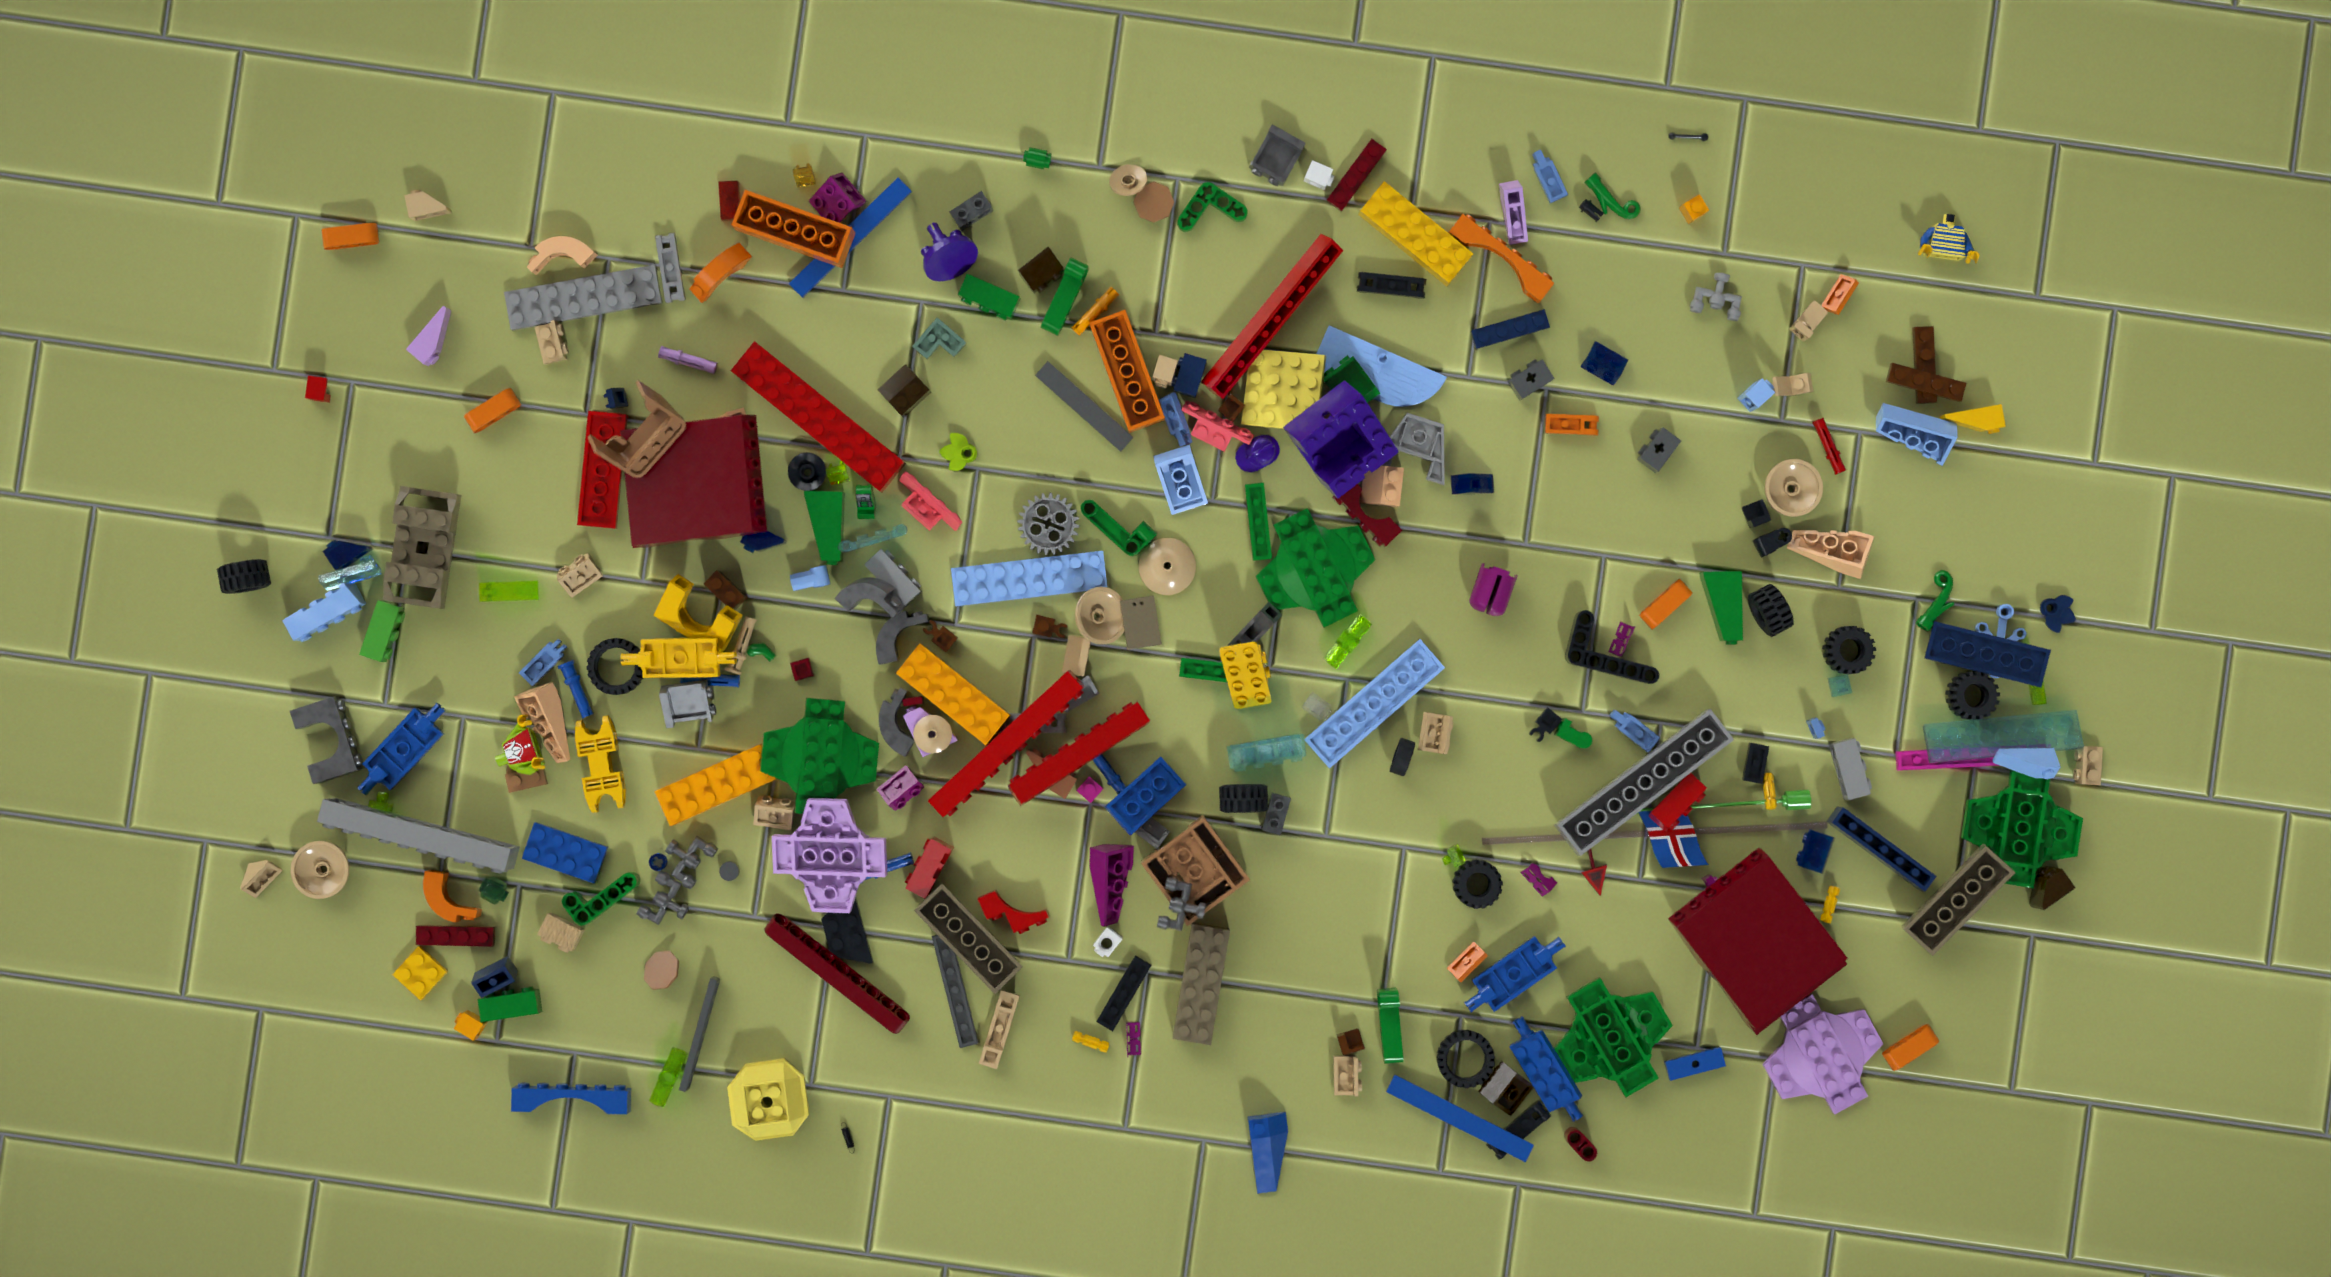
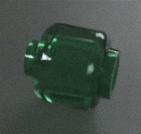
M494 876L485 878L478 889L480 897L494 905L499 901L504 902L509 893L506 891L507 883Z

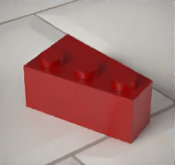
M935 836L927 839L923 846L924 853L922 856H918L914 863L916 868L913 874L909 873L904 882L907 884L905 889L924 899L928 897L954 849L953 846Z

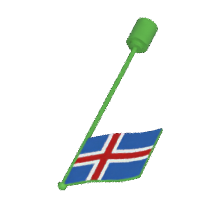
M1809 790L1785 791L1784 795H1781V799H1776V802L1781 803L1782 807H1785L1786 810L1810 809L1811 794ZM1766 800L1691 805V807L1696 809L1765 804ZM1656 807L1643 808L1637 813L1647 829L1654 855L1662 868L1709 865L1700 850L1694 827L1688 815L1686 817L1682 815L1678 819L1680 823L1673 830L1669 828L1665 832L1649 817V814Z

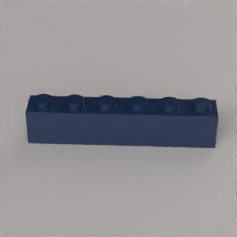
M1837 806L1826 821L1918 890L1926 892L1937 877L1844 807Z

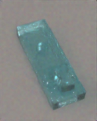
M367 555L360 557V564L319 575L318 578L319 583L326 590L339 587L338 585L343 582L355 583L382 575V571L373 556Z

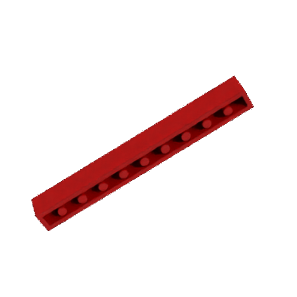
M1323 234L1318 236L1201 381L1209 391L1221 399L1225 398L1344 251L1332 238Z
M1068 670L938 790L928 802L942 817H945L947 814L952 816L958 810L956 806L960 802L966 803L972 797L970 793L974 789L979 791L986 784L984 780L988 776L993 778L1000 771L998 767L1002 763L1007 765L1014 758L1012 754L1016 750L1021 752L1028 745L1026 741L1030 737L1035 739L1042 732L1040 728L1044 724L1049 726L1056 719L1054 715L1058 711L1063 713L1070 706L1068 702L1072 698L1077 700L1084 693L1082 689L1085 685L1071 670Z

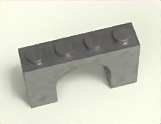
M340 697L327 698L290 711L295 729H303L318 723H326L332 726L338 735L339 744L334 755L326 760L307 766L313 784H319L362 770L363 760L361 755L357 753V741L351 734V722L345 715V703Z

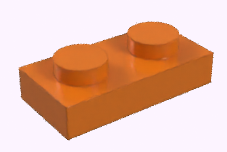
M1841 274L1821 306L1828 312L1839 315L1859 282L1854 278Z
M1473 942L1447 969L1462 982L1488 955Z

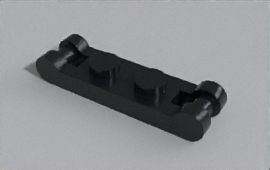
M1358 272V279L1360 281L1357 286V292L1425 299L1424 286L1427 283L1425 278ZM1367 280H1373L1372 286H1367ZM1411 284L1417 285L1416 291L1411 290Z
M1537 1100L1508 1124L1504 1130L1524 1139L1539 1125L1547 1121L1551 1114L1548 1110L1545 1111L1542 1108V1103ZM1534 1112H1537L1539 1115L1536 1119L1532 1117ZM1488 1143L1486 1144L1490 1150L1492 1149L1496 1153L1495 1156L1498 1160L1507 1154Z

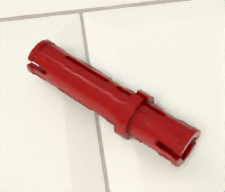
M1824 417L1812 422L1827 454L1825 457L1827 460L1829 459L1834 474L1846 471L1839 455L1841 452L1835 446Z

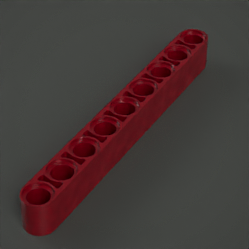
M776 913L766 925L764 931L768 937L887 1030L898 1034L908 1023L910 1015L906 1010L787 917Z

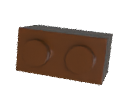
M716 570L704 583L718 599L734 610L748 598L719 570Z

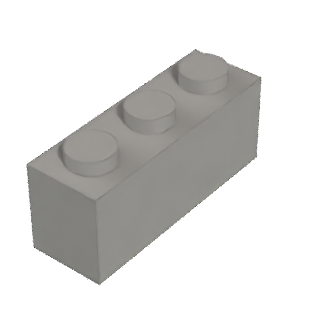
M880 549L864 565L876 578L884 580L896 589L892 594L899 598L906 607L922 592L919 589L921 585L914 577L910 579L906 575L908 571L901 563L897 565L893 561L895 557L889 550L884 551Z
M1849 738L1828 744L1844 800H1852L1870 795L1872 785L1869 778H1866L1865 771L1867 768L1865 761L1861 760L1859 741H1856L1855 738Z

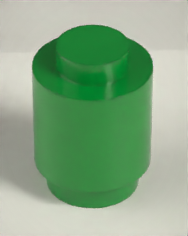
M1029 147V150L1024 152L1023 162H1026L1028 167L1043 170L1044 168L1049 169L1052 153H1047V150Z

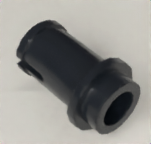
M1585 199L1579 206L1580 212H1585L1597 222L1600 218L1594 212L1601 217L1604 212L1591 203L1592 200L1588 201Z

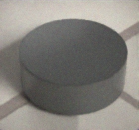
M732 861L722 864L719 870L721 878L726 881L736 879L740 872L739 866Z

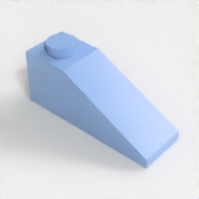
M2054 748L1998 749L1992 759L1993 763L2033 778H2054L2061 767Z

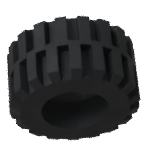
M266 560L239 561L220 566L217 569L221 593L249 592L268 587L271 584Z
M1768 584L1748 595L1751 613L1759 627L1768 636L1773 637L1794 625L1792 611L1782 593L1774 585Z
M1844 626L1829 633L1830 636L1824 640L1826 645H1823L1822 648L1825 649L1823 658H1827L1826 664L1831 665L1833 671L1836 670L1837 673L1857 674L1860 671H1865L1867 666H1871V660L1875 659L1876 656L1873 655V651H1876V647H1873L1875 641L1870 639L1871 634L1869 632H1864L1865 629L1857 628V626ZM1846 639H1852L1858 647V654L1851 662L1846 661L1840 653L1841 644Z
M1960 673L1958 677L1951 679L1952 683L1947 685L1949 691H1946L1945 695H1948L1949 698L1946 699V703H1950L1949 709L1954 710L1953 714L1961 716L1960 718L1969 720L1984 719V717L1991 715L1990 712H1994L1997 709L1994 707L1995 705H1999L2000 701L1997 700V696H2000V692L1996 691L1999 688L1998 684H1994L1995 680L1989 678V675L1986 673ZM1971 684L1976 685L1981 692V699L1975 707L1969 706L1964 698L1965 690Z
M1230 784L1219 787L1220 811L1253 813L1268 810V789L1264 784Z
M1472 859V861L1468 860L1465 864L1460 865L1459 869L1455 871V877L1452 879L1453 891L1456 897L1466 906L1474 909H1484L1488 905H1493V902L1499 899L1498 896L1502 893L1501 886L1503 881H1501V874L1497 871L1496 867L1484 860ZM1474 873H1482L1488 879V887L1481 895H1473L1467 890V880Z

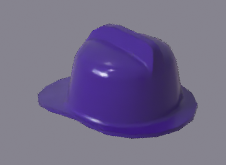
M1270 435L1257 436L1252 439L1250 445L1244 443L1238 448L1235 457L1236 463L1240 469L1246 472L1258 471L1278 458L1279 444Z

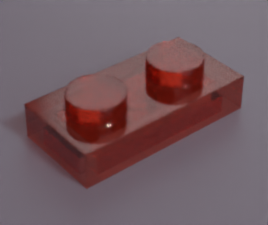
M738 180L719 182L720 216L722 221L733 220L740 203Z

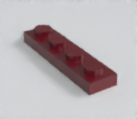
M1371 138L1326 201L1342 212L1387 149Z
M416 926V945L493 947L495 944V927Z

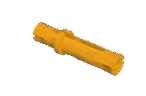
M1110 286L1100 298L1095 300L1096 303L1071 329L1081 336L1090 326L1089 322L1094 321L1104 310L1107 311L1108 306L1119 294Z

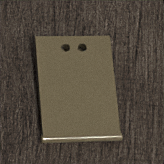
M1154 596L1121 600L1120 606L1127 650L1161 645Z

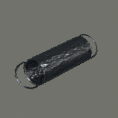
M849 1127L846 1129L842 1128L847 1148L854 1147Z

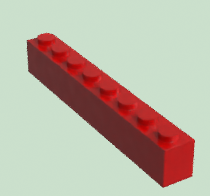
M1132 702L1128 703L1118 715L1116 712L1106 718L1107 722L1104 724L1097 723L1090 728L1091 732L1087 735L1084 733L1074 738L1075 742L1068 745L1066 743L1058 749L1059 753L1054 756L1052 754L1047 755L1042 759V764L1038 766L1034 764L1026 769L1027 773L1020 777L1018 774L1009 780L1008 789L1020 807L1149 724L1150 719L1138 702L1132 704Z

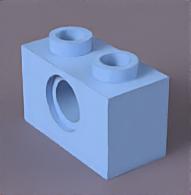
M1762 378L1754 382L1737 399L1751 412L1758 409L1775 393L1774 387L1768 380L1764 381Z

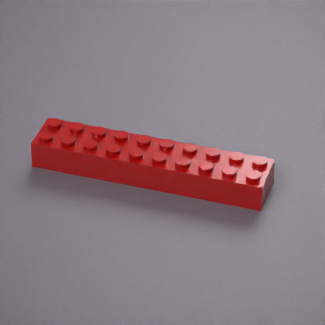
M755 341L730 370L881 493H883L906 464Z

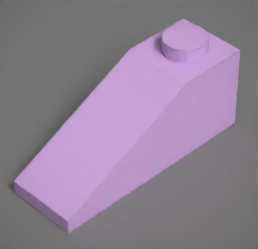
M1518 180L1499 183L1508 243L1512 245L1527 242L1528 235L1523 187Z
M445 306L441 307L406 348L409 353L426 366L436 363L439 359L438 355L442 350L451 310Z

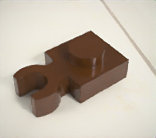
M1036 615L1032 633L1051 638L1053 632L1058 637L1065 638V635L1059 633V629L1061 627L1067 628L1068 626L1064 623L1054 625L1056 619Z
M930 620L929 623L933 625V629L928 631L926 628H923L924 633L933 635L934 637L931 641L947 653L958 637L944 626L939 630L937 624Z

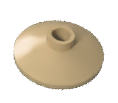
M1124 165L1113 171L1109 178V184L1111 189L1119 195H1134L1146 186L1147 174L1144 169L1137 165Z
M925 716L917 722L914 728V741L924 752L939 753L945 750L951 742V726L941 716ZM930 731H934L936 733V736L934 738L929 737Z

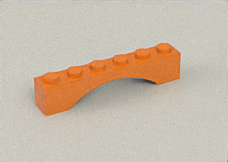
M1462 214L1448 233L1465 247L1483 248L1502 257L1516 273L1523 293L1539 304L1554 284L1552 277L1545 272L1541 273L1536 269L1537 266L1529 260L1526 262L1522 259V255L1517 250H1510L1506 247V242L1501 238L1496 239L1490 235L1491 231L1484 226L1480 227L1475 223L1476 220L1472 216Z

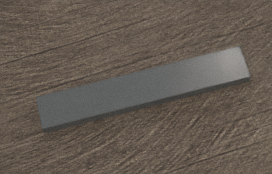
M1047 361L1035 376L1120 452L1133 439V436L1051 363Z
M933 935L932 940L959 1047L963 1048L978 1044L957 955L938 935Z
M713 976L709 981L679 1088L683 1092L688 1091L691 1086L720 983V978Z

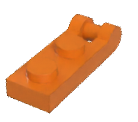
M1545 414V434L1598 436L1597 422H1599V416ZM1584 422H1589V429H1584Z

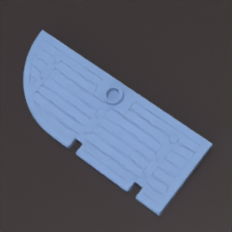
M1330 325L1316 353L1326 356L1324 372L1331 367L1335 370L1340 366L1339 361L1347 355L1349 358L1354 356L1380 392L1373 399L1391 406L1405 407L1424 402L1442 387L1447 378L1442 374Z

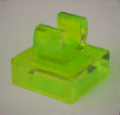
M839 461V466L833 467V464L830 463L829 468H826L831 485L850 481L847 468L842 461Z
M378 791L377 799L369 800L368 807L392 811L393 803L387 802L389 793Z
M1458 843L1451 846L1447 850L1448 854L1442 858L1444 865L1453 862L1455 868L1466 861Z

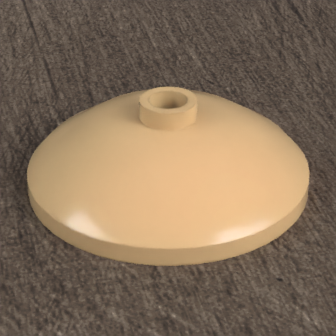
M1788 459L1778 463L1770 470L1765 481L1767 501L1774 510L1785 516L1797 517L1811 512L1820 502L1823 493V482L1819 472L1810 463L1800 459ZM1789 485L1793 487V492L1788 491Z
M1161 538L1155 540L1144 549L1140 556V577L1144 584L1155 593L1161 595L1177 594L1185 590L1195 576V557L1190 548L1177 539ZM1166 562L1171 564V568L1168 570L1164 568Z
M1095 587L1089 589L1080 597L1075 610V619L1080 633L1088 641L1100 645L1109 644L1116 641L1123 634L1124 625L1120 601L1123 599L1110 588Z
M327 841L310 842L301 847L294 855L290 870L291 878L296 888L302 894L315 899L328 898L337 894L345 886L349 877V862L345 853L337 845ZM323 865L327 867L326 872L322 871Z

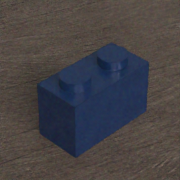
M1187 353L1184 354V357H1180L1177 368L1180 369L1178 376L1174 375L1171 384L1174 387V392L1196 398L1207 359Z
M509 956L475 972L471 984L482 998L514 982L518 970Z

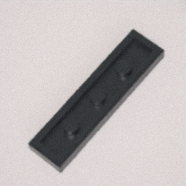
M1136 955L1134 956L1098 1017L1097 1023L1113 1032L1152 966L1150 963Z

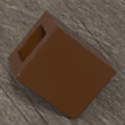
M1229 394L1218 411L1234 422L1244 409L1245 404L1232 394Z
M1358 1028L1336 1034L1343 1055L1365 1049Z

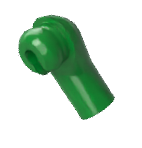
M753 643L747 649V654L750 657L763 655L769 662L776 657V654L764 643Z

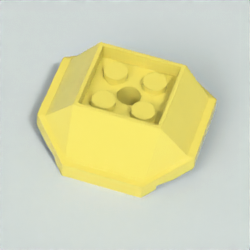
M785 1058L746 1063L727 1087L732 1126L755 1141L793 1136L810 1114L805 1075L792 1066ZM764 1097L772 1099L773 1103L771 1106H767L764 1103Z

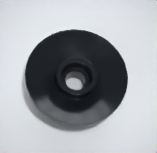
M801 453L791 460L788 466V477L796 488L803 491H811L817 489L824 482L826 466L819 456L813 453ZM810 469L811 475L806 476L805 470Z

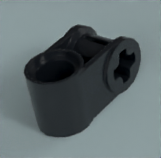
M1779 528L1754 539L1753 543L1762 558L1788 544L1792 539V533L1787 528ZM1780 533L1785 534L1783 540L1778 539Z

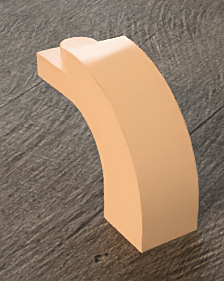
M556 236L546 239L534 247L539 254L534 255L528 261L529 265L527 268L537 275L553 258L569 256L585 269L598 255L580 240L567 236Z

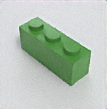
M377 600L359 655L379 662H387V659L391 658L393 642L397 640L399 635V624L405 618L404 607Z

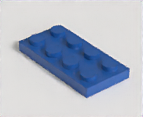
M1160 756L1109 802L1105 809L1131 836L1184 788L1186 784Z
M534 822L522 859L591 883H596L608 846Z

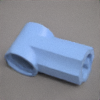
M826 565L790 575L793 591L831 584Z

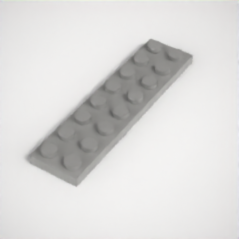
M656 265L504 292L510 329L512 331L548 324L552 320L563 322L663 303Z

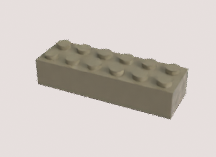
M1983 843L1902 925L1903 930L1933 956L2015 874L2014 870Z
M943 884L914 910L994 994L1023 967Z
M1194 922L1191 924L1173 1039L1211 1045L1230 935L1229 928Z

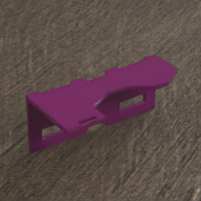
M1620 622L1615 634L1617 639H1613L1608 652L1622 657L1635 626Z
M1531 863L1528 868L1520 872L1529 883L1532 882L1534 884L1533 887L1541 896L1549 893L1557 884L1553 877L1550 879L1544 877L1539 866Z
M1140 1022L1126 1023L1127 1057L1128 1055H1141V1041L1136 1039L1140 1037ZM1135 1025H1138V1032H1135Z

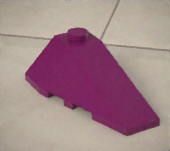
M1102 844L1090 847L1089 866L1100 923L1103 927L1118 923L1123 905V890L1128 886V881H1126L1128 871H1132L1133 845Z

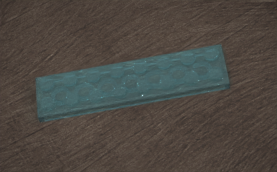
M2077 710L1932 723L1922 726L1929 763L1994 757L1998 749L2054 748L2055 751L2082 749L2084 747Z

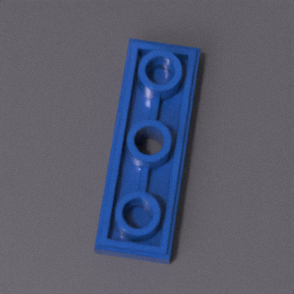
M1721 1047L1664 1061L1670 1081L1726 1066ZM1697 1060V1065L1692 1066V1062Z

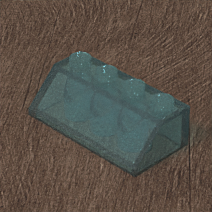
M1303 733L1226 746L1230 769H1234V772L1246 770L1245 766L1253 765V769L1265 767L1264 763L1272 762V766L1284 764L1283 760L1291 759V762L1302 761V757L1306 756Z

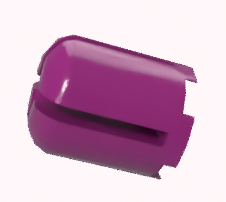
M1482 563L1469 599L1470 605L1480 612H1484L1486 609V614L1492 616L1503 615L1507 609L1518 575L1511 577L1509 576V571L1495 566L1489 567V569L1484 568L1485 564Z

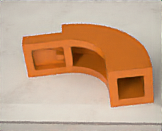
M740 242L729 247L697 274L693 279L695 282L689 288L690 291L701 303L707 301L714 290L731 274L743 269L752 256Z
M426 870L424 872V895L427 903L437 915L455 923L461 921V916L465 920H474V918L481 916V908L462 906L450 898L447 891L449 872Z

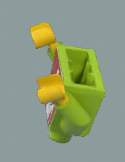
M523 714L517 717L516 726L506 737V740L502 742L504 753L495 756V760L499 767L508 764L509 768L517 773L532 775L539 769H545V761L535 732L527 727L532 724V721H526L528 714Z

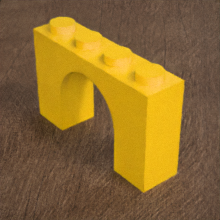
M677 574L669 582L653 616L688 638H718L719 652H723L727 648L743 615L726 605L718 613L713 625L706 626L697 623L691 618L686 608V601L694 584Z

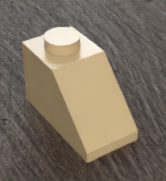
M421 190L410 191V194L404 195L408 216L413 221L452 213L451 209Z

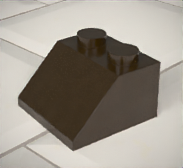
M1048 246L1022 266L1018 272L1023 281L1035 294L1037 291L1038 293L1043 292L1051 280L1054 282L1063 275L1064 268Z
M906 364L878 389L903 418L931 393L928 387Z
M2045 866L2035 876L2034 888L2031 891L2029 904L2033 908L2046 910L2076 887L2063 869Z
M1501 1061L1494 1068L1489 1078L1484 1081L1478 1092L1499 1109L1512 1116L1533 1089V1085Z

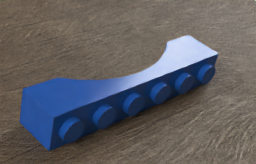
M521 1082L512 1088L511 1112H531L539 1105L558 1098L582 1099L600 1107L607 1114L627 1115L631 1112V1088H626V1085H614V1088H607V1085L598 1084L595 1087H587V1084H576V1087H568L566 1083H559L556 1086H549V1083H537V1086H530V1083Z

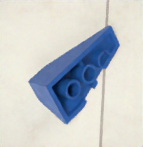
M1286 1112L1248 1116L1257 1194L1277 1191L1288 1135Z

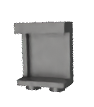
M1272 124L1261 147L1249 165V168L1252 169L1251 172L1258 177L1264 176L1268 178V182L1274 186H1283L1303 151L1305 142Z
M707 680L661 686L659 697L666 728H673L675 722L706 718L708 722L713 721V717L716 715V706L711 702L713 691L712 687L708 686Z

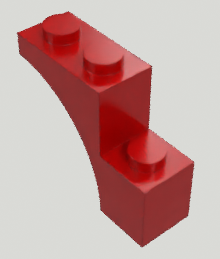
M997 890L978 897L986 919L997 920L1003 917L1002 913L1005 912L1013 933L1019 932V934L1027 932L1030 930L1029 926L1033 924L1040 926L1046 923V919L1050 917L1047 909L1038 912H1024L1011 907L1000 897Z

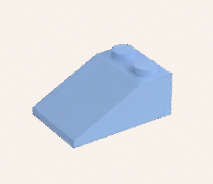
M1190 444L1153 456L1172 515L1208 504Z

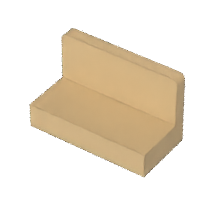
M1068 636L1062 669L1063 673L1071 670L1074 675L1085 677L1091 644L1086 638Z

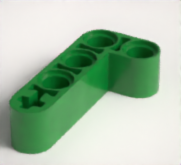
M1070 257L1061 283L1041 324L1042 329L1057 336L1060 334L1087 276L1089 265Z
M635 872L625 873L588 902L579 892H570L562 898V905L575 923L581 926L589 924L637 888L641 882L640 876ZM632 877V884L623 887L622 884H625L629 880L628 878ZM612 888H616L619 891L617 898L611 895ZM570 896H574L576 898L575 906H572L569 903ZM597 899L603 902L604 906L602 909L596 907ZM582 911L588 914L587 921L581 919L580 914Z
M1396 987L1377 989L1384 1064L1404 1062L1398 989Z

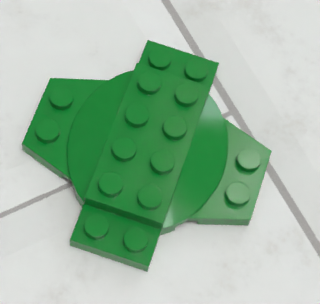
M1308 508L1274 524L1273 527L1281 541L1277 556L1255 576L1267 601L1277 610L1304 607L1315 611L1323 628L1357 612L1358 609L1350 595L1354 581L1376 560L1360 527L1351 526L1327 529L1315 524Z
M806 698L804 717L799 719L794 726L763 732L760 771L789 784L796 793L794 813L803 814L809 798L835 799L847 788L876 781L879 743L853 732L848 724L843 721L845 701Z
M2011 769L2008 787H2005L1996 795L1968 799L1966 801L1961 838L1978 847L1984 843L2014 870L2015 874L2005 884L2034 888L2036 869L2042 867V864L2046 861L2078 856L2083 818L2057 806L2053 802V798L2048 794L2050 779L2033 778Z
M1599 977L1566 996L1575 1011L1572 1027L1556 1044L1554 1049L1575 1083L1603 1077L1616 1081L1624 1097H1628L1659 1079L1649 1062L1652 1056V1047L1661 1040L1673 1025L1653 991L1621 997L1610 994Z

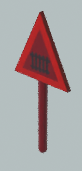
M1590 848L1588 854L1592 869L1581 873L1601 896L1607 864L1595 868Z

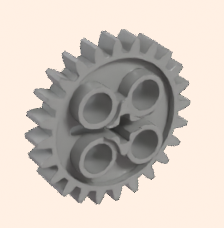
M1042 493V499L1035 495V502L1028 500L1030 506L1023 505L1025 513H1019L1023 519L1017 520L1018 523L1022 524L1018 531H1024L1020 538H1027L1024 543L1025 545L1032 543L1031 550L1038 547L1037 553H1040L1043 549L1045 555L1048 554L1049 550L1055 555V549L1057 548L1060 552H1063L1062 546L1064 545L1069 548L1067 542H1074L1071 536L1078 535L1074 528L1080 527L1078 524H1075L1079 517H1073L1077 510H1070L1073 504L1066 505L1067 498L1060 501L1059 494L1056 498H1053L1052 493H1050L1049 497L1046 498L1044 493ZM1040 507L1048 509L1046 516L1040 517L1037 511ZM1058 513L1065 514V522H1056V515ZM1036 517L1043 521L1052 519L1051 522L1053 524L1064 527L1065 530L1062 531L1051 526L1046 529L1045 524L1033 521L1032 518ZM1036 524L1042 528L1041 533L1038 535L1031 533L1032 526ZM1052 531L1059 532L1060 537L1057 541L1049 539V534Z

